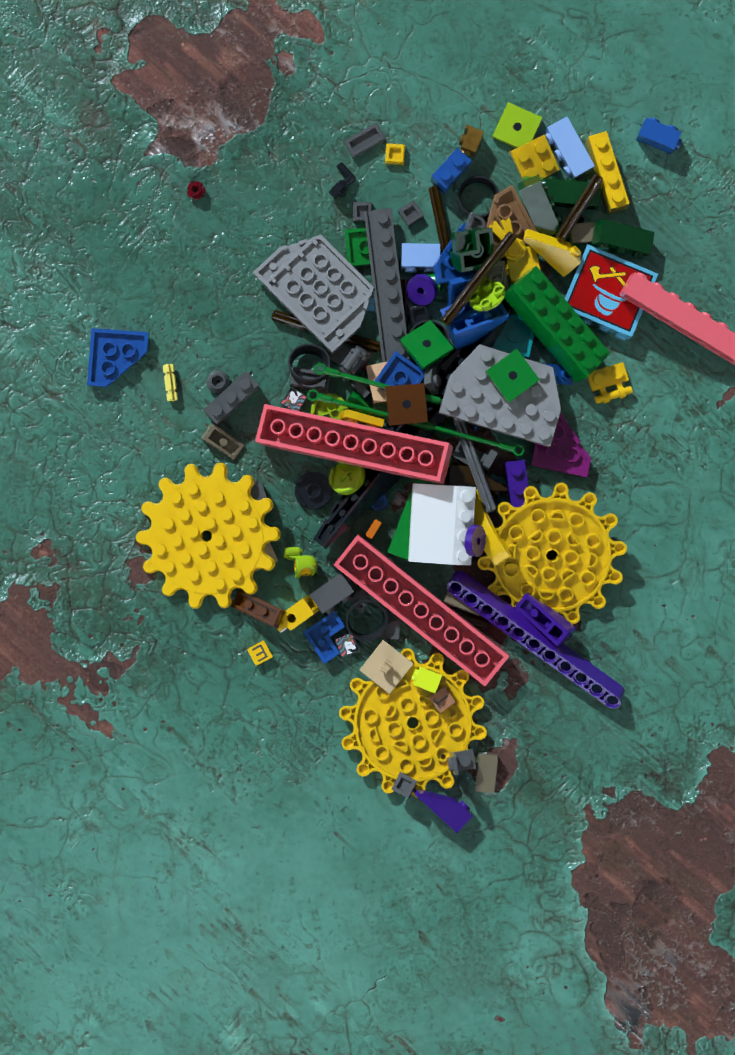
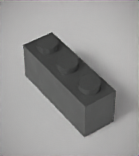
M245 371L215 398L204 411L219 426L252 396L260 386Z

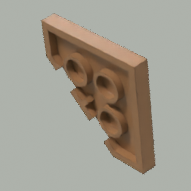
M510 185L494 195L486 227L488 228L489 225H493L494 221H497L502 228L500 221L510 218L513 234L526 244L524 241L525 230L536 231L514 186ZM493 233L495 250L501 240Z

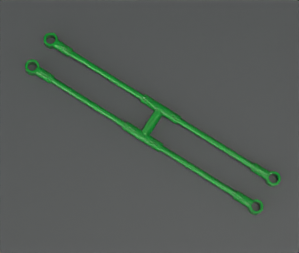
M317 363L314 367V372L317 375L325 374L337 378L342 377L383 389L386 386H391L342 373L337 369L326 367L322 363ZM319 365L323 367V372L321 373L316 370V367ZM315 389L309 390L307 393V398L310 401L317 400L329 404L334 403L388 418L386 412L334 399L332 396L318 393ZM310 392L316 393L315 399L309 397ZM425 393L426 402L437 405L442 403L440 397ZM429 422L408 424L495 446L501 450L512 452L515 456H520L524 453V447L520 444L498 443L435 426ZM516 447L521 448V452L519 454L515 452Z

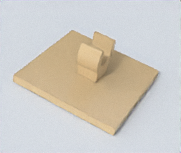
M382 640L360 668V671L390 694L413 663Z

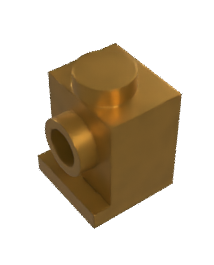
M466 124L465 134H462L459 145H461V151L468 158L470 156L475 157L484 131Z

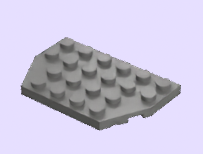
M322 235L314 236L309 240L304 239L299 241V243L279 247L253 271V275L332 354L360 329L374 291V287Z
M479 344L449 376L439 414L550 447L561 411L553 367L525 359L540 380L507 403L485 371L509 355V353Z

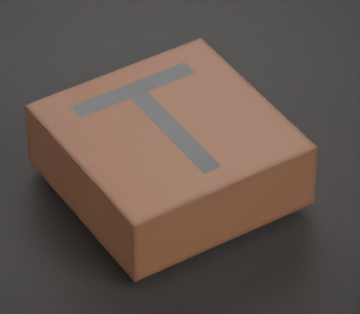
M445 686L429 696V699L439 713L455 703V700Z

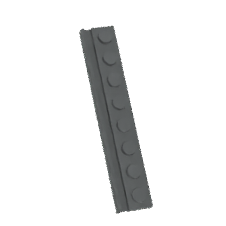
M392 208L369 212L364 211L382 362H388L395 351L411 360L408 352L399 343L400 339L407 335Z

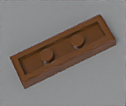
M241 589L238 590L231 606L277 629L286 612L260 598L245 593Z

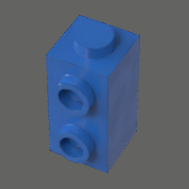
M646 117L636 139L668 154H671L674 149L678 150L682 141L679 138L681 132L678 131V128L672 125L666 126L661 124L658 119L652 117L650 119Z

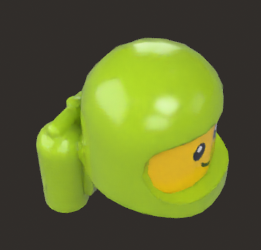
M287 547L283 550V558L294 561L295 579L300 578V576L315 575L318 568L317 560L311 555H300L303 553V550L299 547Z

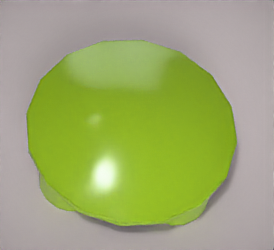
M486 278L469 299L470 306L477 311H488L495 308L505 297V287L500 282L491 281L490 278Z

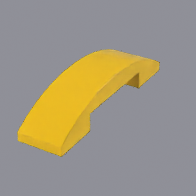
M477 489L475 494L474 525H481L484 528L486 535L484 551L492 563L497 566L512 555L504 539H500L488 513L485 511Z

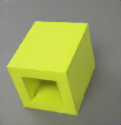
M420 666L419 670H414L411 680L414 681L413 685L436 693L442 675Z

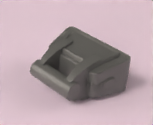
M356 345L340 364L339 372L356 376L371 354L359 345ZM343 378L348 383H351L352 381L350 379Z

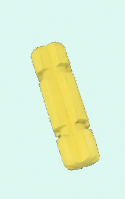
M173 364L163 365V372L166 373L164 380L166 391H168L166 394L167 401L178 400V392L175 391L177 390L176 376L173 374L175 368Z

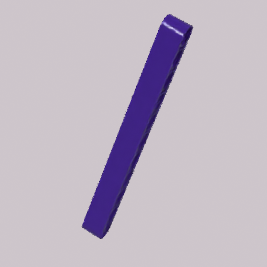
M456 571L447 585L448 591L453 596L607 707L614 709L620 706L625 694L622 685L564 643L556 646L518 610L467 573Z

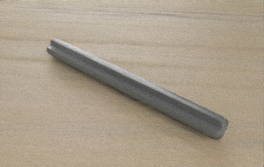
M452 418L457 432L469 434L465 421ZM459 437L484 509L487 513L494 512L496 505L472 440Z

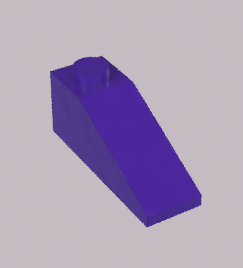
M526 593L515 606L523 616L556 646L565 643L576 630L562 615L529 593Z
M415 788L413 791L423 803L456 833L473 817L469 812L471 808L463 800L458 802L455 798Z

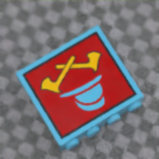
M587 244L565 300L587 326L592 324L597 326V329L601 332H611L616 334L615 337L620 340H629L633 336L643 309L619 294L631 274L635 272L642 273L648 277L647 280L654 283L658 273Z

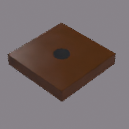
M424 383L385 387L389 426L428 422Z

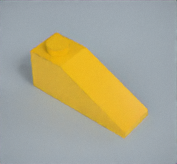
M530 229L525 230L524 241L563 277L581 263V252L576 246H572L567 241L561 242L557 238Z

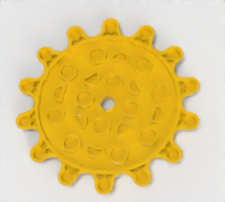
M217 463L213 468L212 474L207 477L199 473L198 467L195 464H188L184 469L185 479L181 484H175L169 478H162L159 481L158 485L163 493L162 501L159 503L148 501L141 506L142 513L151 519L150 528L139 531L136 534L137 543L148 545L152 549V556L143 564L144 571L149 574L160 571L165 575L166 580L162 586V593L165 596H173L179 589L187 591L189 595L188 604L193 609L200 608L203 599L208 595L214 596L221 608H228L232 603L231 592L235 588H241L249 595L256 593L258 586L253 579L254 572L257 569L270 571L275 567V560L266 554L265 546L269 542L279 540L281 531L277 527L267 526L264 522L265 515L273 509V501L269 498L261 500L252 498L251 489L254 486V478L250 475H244L238 482H231L227 477L228 468L224 463ZM207 530L212 534V538L208 542L203 539V533Z
M565 483L556 484L553 494L547 498L540 496L534 486H528L523 492L525 502L521 507H513L508 502H502L498 505V513L502 516L503 523L495 529L500 539H504L512 556L497 566L492 563L488 556H482L478 559L477 565L481 570H490L495 573V581L487 589L497 596L508 595L511 598L510 605L515 608L522 597L529 593L557 613L563 614L571 624H576L580 620L579 608L581 605L588 603L596 609L603 608L606 604V599L601 594V587L606 583L619 584L623 579L622 573L611 565L614 557L623 555L627 551V545L624 542L613 541L609 537V531L617 525L618 518L613 513L606 514L605 516H597L594 513L593 509L597 502V497L594 493L588 492L580 500L573 501L569 498V489ZM549 551H556L557 557L550 560L546 557Z
M406 648L401 651V654L411 661L413 665L390 694L372 680L352 679L350 688L357 694L358 701L353 706H343L339 711V716L343 720L350 721L354 727L353 732L342 739L341 745L345 750L357 749L362 753V760L356 768L357 773L360 776H367L373 771L380 772L383 776L381 787L385 793L393 792L391 789L400 772L418 781L415 788L426 790L425 786L429 780H437L445 789L451 788L454 784V779L447 763L450 752L467 750L470 741L475 739L482 740L487 735L486 728L475 724L472 720L473 713L484 706V699L478 695L467 696L463 691L464 684L469 680V674L463 669L458 670L452 675L446 674L443 670L444 657L440 653L432 654L427 663L420 664L416 661L413 650ZM420 666L441 674L442 678L436 691L445 686L455 700L454 704L439 713L429 699V696L434 693L413 685L414 681L411 680L415 669L419 670ZM410 717L417 718V727L410 728L407 725ZM442 754H445V759L441 758Z

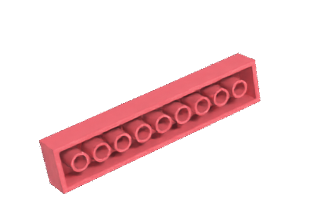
M264 404L255 442L267 447L442 485L445 483L453 446L447 442Z
M359 534L335 562L334 566L482 685L486 686L509 658L507 652Z

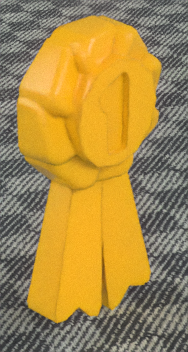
M510 218L500 221L502 228L497 221H494L493 225H489L488 228H492L493 233L502 240L509 231L513 233ZM516 238L504 254L506 259L516 262L524 257L526 246L523 240Z

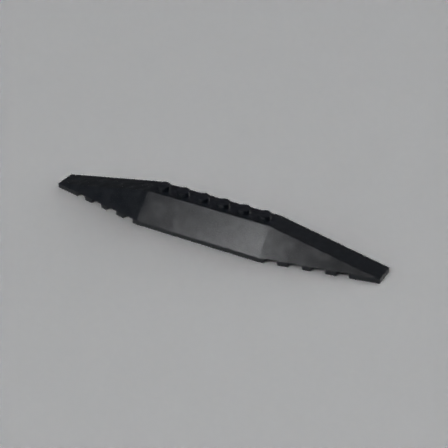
M503 299L502 304L510 317L514 309ZM508 319L475 343L459 349L455 348L445 356V359L438 364L440 366L438 375L441 378L439 394L433 396L443 399L449 376L479 344L492 348ZM425 387V393L430 394V392ZM426 402L428 422L440 427L447 418V416L439 414L441 404L437 405ZM387 424L384 428L385 430L428 439L436 432L435 430L430 431L408 424L392 426ZM365 468V479L362 486L353 494L342 495L338 504L334 503L331 508L332 514L329 519L325 518L313 540L327 549L391 488L401 476Z

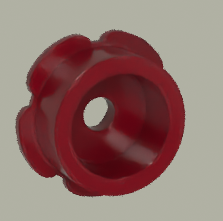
M199 181L191 182L187 186V195L194 200L201 199L206 192L205 187Z

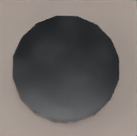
M309 472L297 480L295 496L303 507L309 510H318L330 502L332 487L325 475L318 472Z

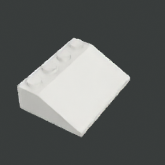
M413 483L409 562L471 565L472 556H469L465 550V535L467 529L474 525L476 487Z

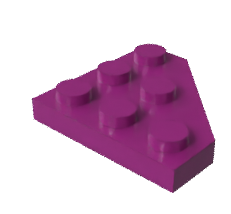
M562 413L559 414L551 446L546 447L535 443L530 466L587 478L591 458L584 450L573 430L569 427Z

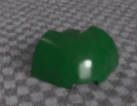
M471 228L451 232L453 251H449L455 269L459 272L480 269L494 251L492 228Z

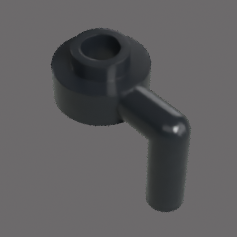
M342 162L337 165V168L346 179L340 180L329 191V194L334 199L337 197L341 199L348 192L347 187L356 180L353 173Z

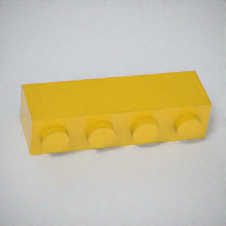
M607 131L588 136L586 146L589 156L595 165L594 172L603 178L601 194L607 213L611 214L626 209L630 203Z

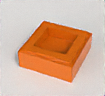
M377 519L374 520L366 533V537L372 540L382 523Z

